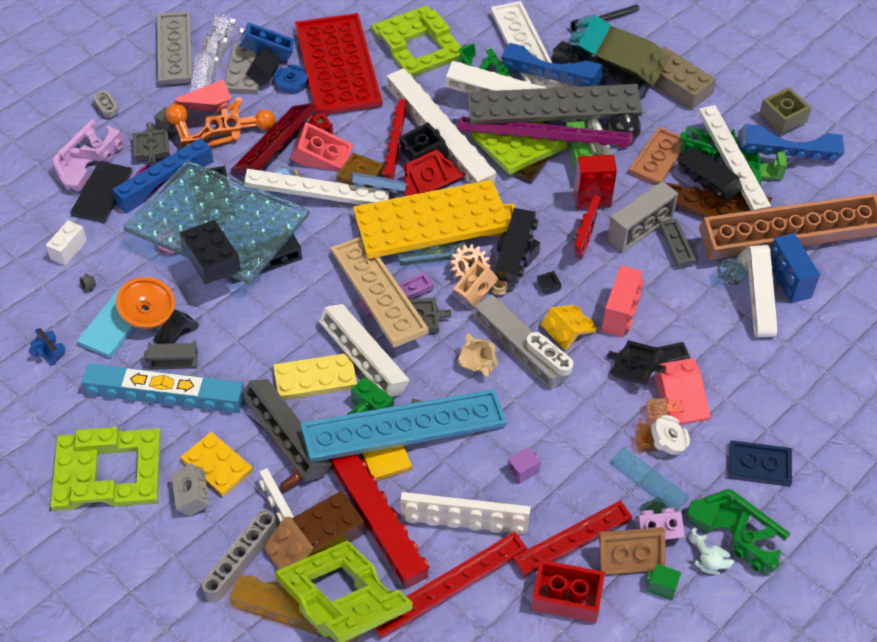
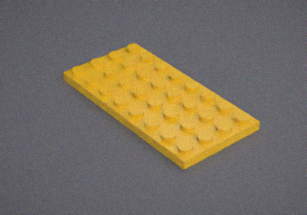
M493 180L353 206V212L367 259L506 232L510 222Z

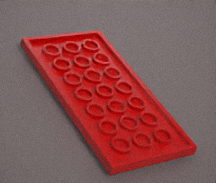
M358 13L295 21L312 100L317 107L315 110L316 114H331L383 106Z

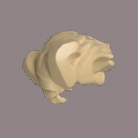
M467 333L465 335L467 343L461 348V354L457 359L459 361L458 364L461 365L460 367L472 370L473 372L481 371L485 377H488L489 373L496 369L499 364L495 355V345L488 341V339H475Z

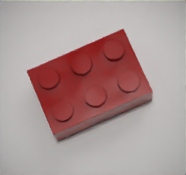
M614 155L578 156L573 190L576 209H588L593 195L601 196L597 208L612 206L617 175Z
M540 559L531 610L597 623L605 572Z

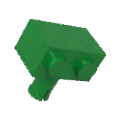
M364 377L351 388L352 403L356 407L348 412L347 415L394 407V398Z

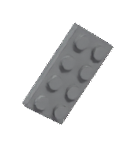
M240 43L233 44L225 85L229 93L258 95L260 85L245 74L258 53L240 47Z

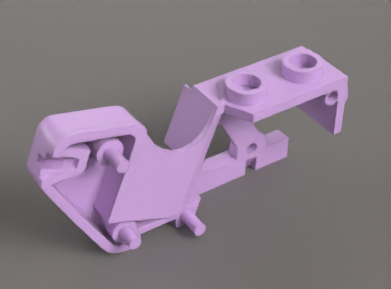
M91 119L52 157L51 162L54 170L66 190L72 188L75 192L81 191L89 179L88 171L85 169L86 165L92 161H110L112 156L123 147V135L118 129L106 125L108 134L101 141L96 137L94 131L97 124L95 120ZM85 137L89 138L92 148L85 145L81 148H75Z

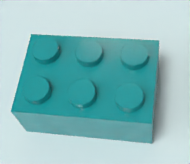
M588 15L580 18L577 24L578 29L576 33L573 32L569 41H571V45L591 55H595L611 24L596 15Z

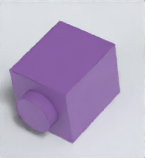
M527 447L508 458L507 470L520 484L539 473L541 460L537 453H533Z

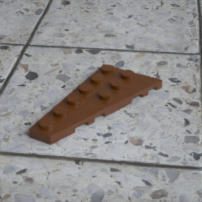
M666 183L678 193L675 208L702 219L704 217L751 211L744 197L738 193L726 202L722 198H717L710 190H699L700 187H693L692 189L683 188L679 184ZM767 197L769 203H771L772 197Z

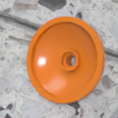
M139 277L126 282L120 288L116 297V308L120 317L126 323L141 329H151L167 322L174 311L175 298L171 289L162 281L151 277Z

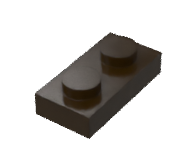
M548 158L539 160L519 170L516 173V178L532 184L547 164Z

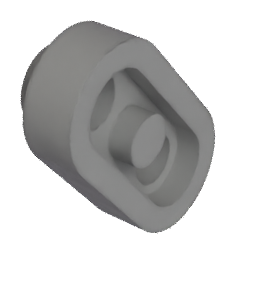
M101 90L94 94L95 104L103 116L114 117L118 114L117 103L108 91Z

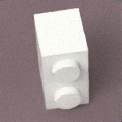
M68 220L46 244L51 260L64 266L69 263L87 242L83 226Z

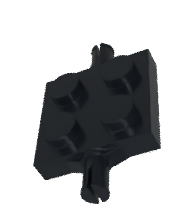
M628 340L625 347L619 353L608 351L609 353H607L608 359L615 360V365L610 372L614 377L646 385L654 371L662 374L666 371L665 365L658 364L663 351L657 347Z

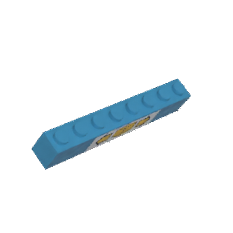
M88 363L81 381L84 393L91 396L99 395L109 398H123L130 401L139 400L148 403H163L169 406L179 405L187 408H203L210 411L220 410L227 413H240L244 400L242 393L245 390L243 382L91 363Z

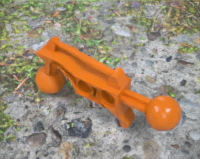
M240 97L236 98L235 102L229 105L227 109H222L221 116L206 117L205 127L198 134L190 136L185 123L188 114L183 105L173 103L168 106L165 112L168 122L177 128L180 136V147L187 146L199 138L205 141L210 137L229 134L231 136L214 140L207 144L212 147L230 141L236 142L239 139L241 128L257 126L260 130L267 131L276 123L274 113L267 109L258 111L255 116L239 118L238 109L242 103ZM232 121L236 126L229 127L227 122ZM210 124H217L219 128L212 129Z

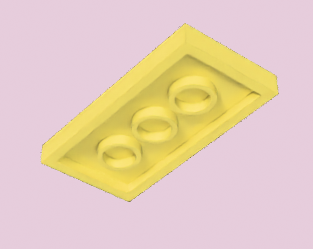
M346 353L273 364L277 391L284 400L351 390L357 384L353 361Z

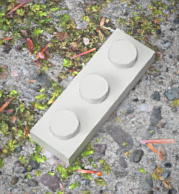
M268 469L260 471L261 480L258 481L263 492L267 491L269 495L267 499L271 508H276L278 512L276 516L279 523L282 522L284 517L293 518V514Z

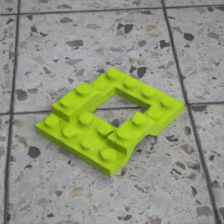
M428 5L371 25V31L377 39H383L389 46L391 55L401 69L404 68L412 77L452 63V61H458V56H460L458 49L462 47L451 35L450 27L435 9L431 10ZM429 34L440 47V50L415 59L408 50L406 42Z
M118 427L78 429L76 434L57 435L51 496L52 511L75 510L83 503L103 502L114 507L158 504L160 428L119 431ZM138 452L137 483L115 484L114 480L97 481L99 454Z
M348 540L275 571V579L299 603V611L324 638L330 636L335 642L348 641L412 610L413 603L399 589L388 590L380 582L374 565ZM343 567L355 579L354 586L358 590L331 602L310 580Z

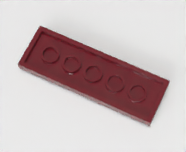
M314 102L291 106L231 168L232 172L244 175L247 169L260 171L262 165L271 160L272 155L283 147L282 144L292 138L293 133L303 126L302 123L312 117L313 112L317 109Z

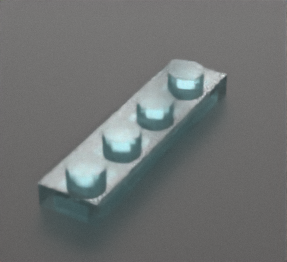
M625 447L610 461L612 466L666 507L674 508L675 512L689 498V495Z

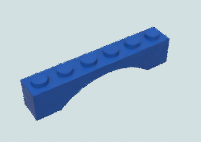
M510 42L501 56L502 65H505L508 70L579 87L597 86L603 76L602 64L590 61L573 64L549 63L533 56L525 46Z
M745 124L738 131L739 149L747 153L757 152L764 155H777L778 152H785V156L811 158L812 160L822 159L828 162H835L845 154L843 135L826 133L813 141L793 142L777 137L760 125Z
M199 138L113 188L116 204L127 214L140 206L151 191L167 178L183 171L201 170L213 163L211 147L202 138Z

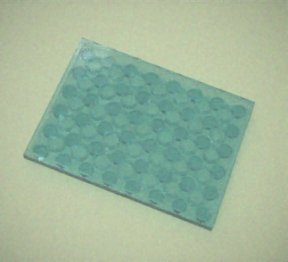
M186 161L123 227L124 231L187 257L182 249L180 232L215 220L239 255L240 272L230 276L251 284L309 216V209L262 190L244 187L245 184Z

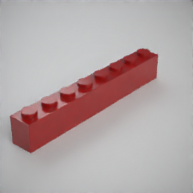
M358 454L329 459L332 463L331 469L364 520V523L403 587L407 589L427 579L428 569L430 568L428 561L424 556L421 557L419 555L416 542L409 539L406 526L403 523H399L394 507H389L385 493L377 488L378 483L373 475L370 476L367 472L368 467L363 459L360 460L357 456Z

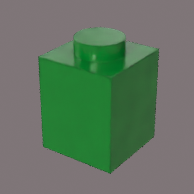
M656 563L654 571L649 570L646 582L650 583L647 591L673 600L682 572Z

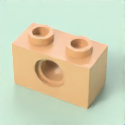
M476 260L453 289L462 300L475 308V305L481 301L498 278L488 266Z

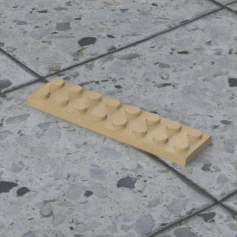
M361 236L331 247V253L393 348L429 334V328L380 257L367 259Z

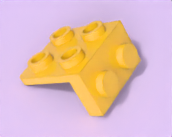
M576 305L551 307L540 324L564 350L571 347L578 335L594 333L597 330L594 322L587 318Z

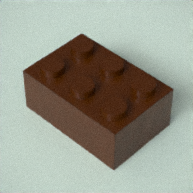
M342 490L292 518L313 546V550L308 557L344 541L352 542L365 534L364 520Z

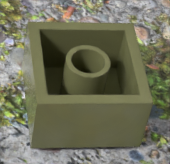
M788 87L763 99L759 115L782 135L806 123L812 107Z

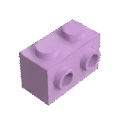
M674 508L661 509L662 513L654 514L653 510L640 511L641 516H635L636 529L664 527L665 539L685 537L681 511L675 512Z

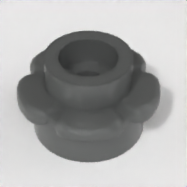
M84 274L79 279L83 291H93L96 286L93 276Z

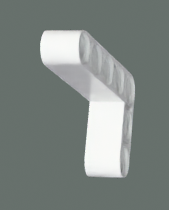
M768 245L748 246L738 255L739 271L748 270L754 335L756 338L776 337L777 320L770 248Z

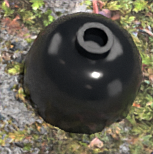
M625 114L620 119H617L616 116L606 122L607 131L633 133L632 142L641 133V122L637 115Z

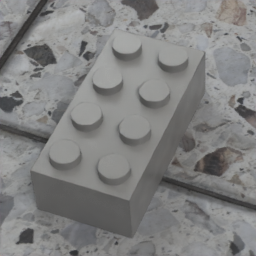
M662 181L658 185L652 186L646 193L640 194L633 202L627 203L624 208L611 215L607 241L622 253L658 229L660 222L673 218L678 193Z

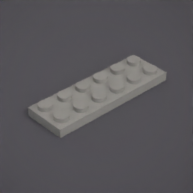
M190 11L157 14L159 85L193 83Z

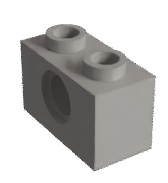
M190 463L171 474L177 511L191 516L209 506V492L205 480L206 474L202 468Z

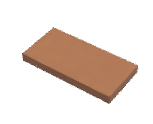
M658 127L628 169V174L653 185H658L659 182L664 181L677 162V159L683 153V151H680L681 142H678L680 135Z

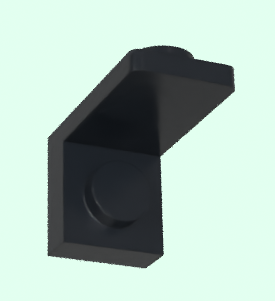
M175 309L153 338V341L157 344H173L183 329L190 328L196 330L199 323L187 313Z

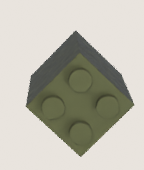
M614 26L610 27L594 55L645 81L646 84L654 86L670 58L654 42Z

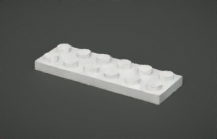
M402 492L401 520L408 523L420 522L431 526L447 525L451 528L464 527L475 531L482 529L490 530L494 533L516 532L517 535L528 534L530 506Z

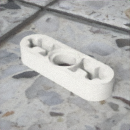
M533 332L528 335L526 343L528 350L561 376L571 374L573 360L542 334ZM546 351H552L555 353V355L553 357H547L544 353Z

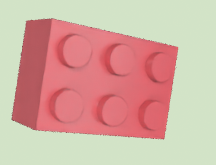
M620 265L605 308L603 332L624 337L626 330L630 331L633 321L631 319L635 316L637 303L640 301L642 291L639 290H642L644 279H641L643 271Z

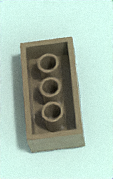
M664 46L661 49L670 58L654 86L690 110H693L713 94L716 79Z

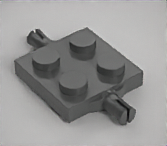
M148 122L146 124L147 130L133 133V151L135 161L149 160V166L151 167L152 162L153 165L156 164L157 158L170 156L168 130H156L153 127L154 124L150 122L149 126Z
M436 297L409 299L429 328V333L439 332L440 318L451 317V309L439 310L436 304Z

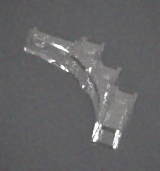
M220 13V16L214 15L211 35L205 34L202 54L196 53L190 92L214 83L226 49L236 37L242 35L244 29L239 28L240 25L235 24V19H231L230 15Z

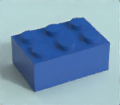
M792 233L774 238L770 248L771 266L776 281L783 288L784 295L789 298L791 303L812 298L820 273L796 234Z

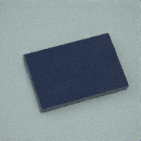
M730 440L728 479L791 487L792 448Z

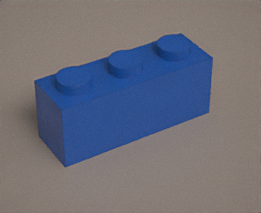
M248 22L241 35L240 47L259 53L266 46L281 58L280 61L286 63L293 53L295 39Z

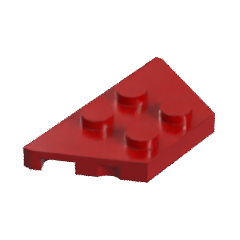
M435 150L405 164L404 182L406 183L404 197L434 191L466 175L463 171H459L449 159L444 158L442 153Z
M593 195L587 214L583 213L581 224L583 225L578 226L576 237H578L574 246L576 257L584 258L594 230L598 212L596 210L601 196Z

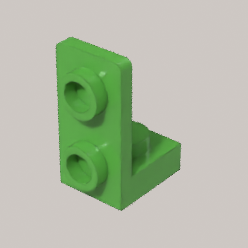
M778 152L772 164H761L759 170L761 171V179H783L787 167L785 152Z

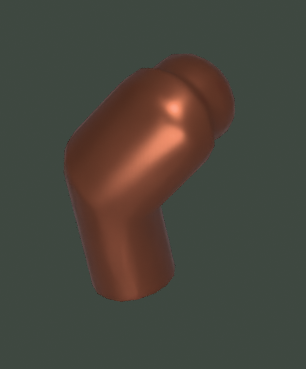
M295 467L292 470L293 474L280 483L285 492L303 480Z

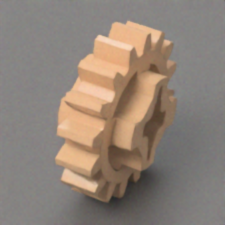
M473 244L469 248L466 245H463L461 249L457 248L456 254L453 253L451 256L453 260L449 262V265L453 266L450 272L456 273L454 279L458 277L461 279L470 269L468 262L472 266L478 260L490 268V265L486 264L489 257L484 258L486 252H479V246L473 249Z

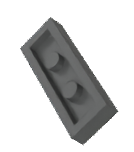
M672 219L660 222L659 228L677 268L695 264L696 258L678 220Z

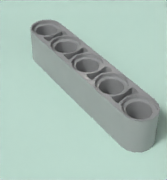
M260 511L204 578L202 588L205 598L209 602L216 603L226 595L273 535L277 525L272 511ZM251 538H258L255 541H249ZM239 554H245L242 557H236ZM226 570H230V571H231V572L228 573V574H223V572L226 571ZM212 587H218L214 591H209Z

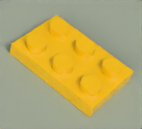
M213 432L208 433L180 457L185 465L192 463L202 468L206 474V483L222 498L253 472V467Z

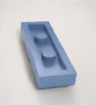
M351 172L350 179L356 186L365 187V185H371V188L382 190V187L389 188V191L395 193L405 191L406 183L401 180Z

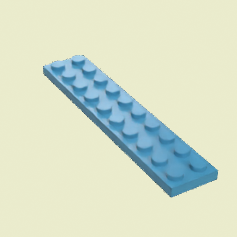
M492 389L300 423V429L309 462L311 463L506 427L507 421L496 391Z

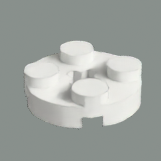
M664 415L652 423L651 432L655 440L654 446L658 450H663L672 455H679L688 447L690 443L688 431L685 427L682 429L678 425L680 423L678 419Z

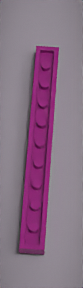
M462 117L458 121V129H462L465 132L480 131L483 134L490 132L497 135L513 134L515 137L530 136L533 139L543 137L548 140L563 139L566 142L582 141L584 144L593 142L603 146L613 144L618 147L630 146L633 140V133L524 122L470 125V117Z

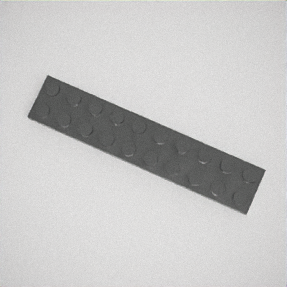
M637 84L467 92L470 125L613 118L616 116L622 117L625 114L642 116L643 113Z

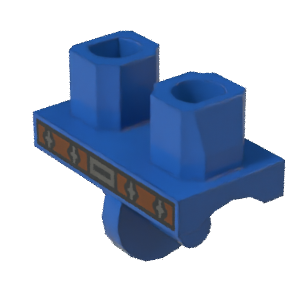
M41 328L35 329L37 336L30 343L29 353L33 357H44L50 365L56 364L57 358L65 355V346L62 343L53 344L56 343V335L53 331L44 332Z

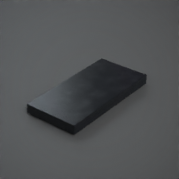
M99 161L70 211L71 216L105 223L116 204L112 189L130 178L133 172L132 167Z

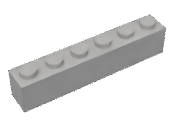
M490 295L475 305L474 318L550 390L568 379L569 375L561 376L528 350L526 346L527 337L533 332L527 324L522 323L513 311H509L501 300ZM546 351L544 353L547 357H553L555 355V353L552 351Z

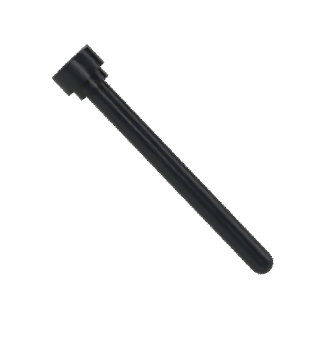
M633 5L598 17L606 21L638 11L640 7L639 5ZM579 19L572 20L570 23L571 30L575 33L578 29Z

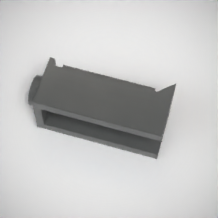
M194 340L190 344L154 345L148 342V350L144 351V360L148 362L150 370L197 369V342Z

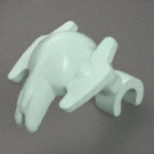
M693 528L689 534V539L697 545L702 554L700 556L701 562L695 561V565L702 572L715 575L720 574L719 569L731 568L734 560L723 559V557H730V554L715 545L707 548L704 542L707 535L699 536L696 534L697 529Z

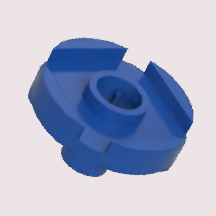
M290 64L284 69L283 66L280 67L274 74L275 86L278 90L284 92L300 93V90L308 82L305 69L294 64Z

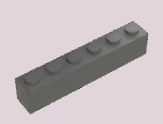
M268 379L249 381L242 393V397L304 481L324 478L332 465L331 461L327 459L309 462L300 429L301 422Z

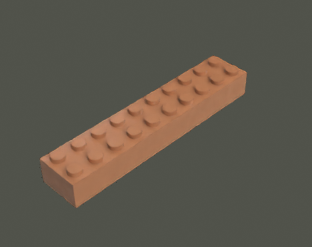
M873 193L704 217L699 226V232L708 260L738 256L748 246L768 245L771 248L774 238L792 233L796 234L802 246L877 236V195Z

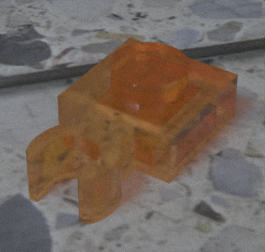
M666 397L647 400L649 420H657L664 415L670 416V412L682 413V409L676 410L675 405L682 403V400L675 399L670 403Z
M641 418L638 420L637 425L640 430H636L635 434L638 452L658 451L654 446L655 440L650 430L651 418H648V424H643Z

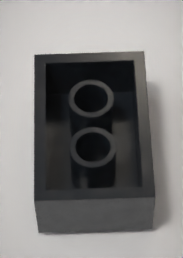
M215 220L180 232L182 249L205 285L240 272L239 255Z

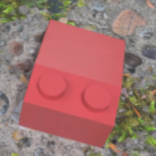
M220 80L175 98L173 103H179L186 110L217 111L219 113L222 109H227L226 106L229 105L232 98L224 80Z
M306 122L298 134L290 159L306 167L340 171L350 156L353 144Z
M695 358L660 364L666 366V371L664 374L655 371L654 380L667 415L680 421L678 425L710 420L711 416L702 376Z

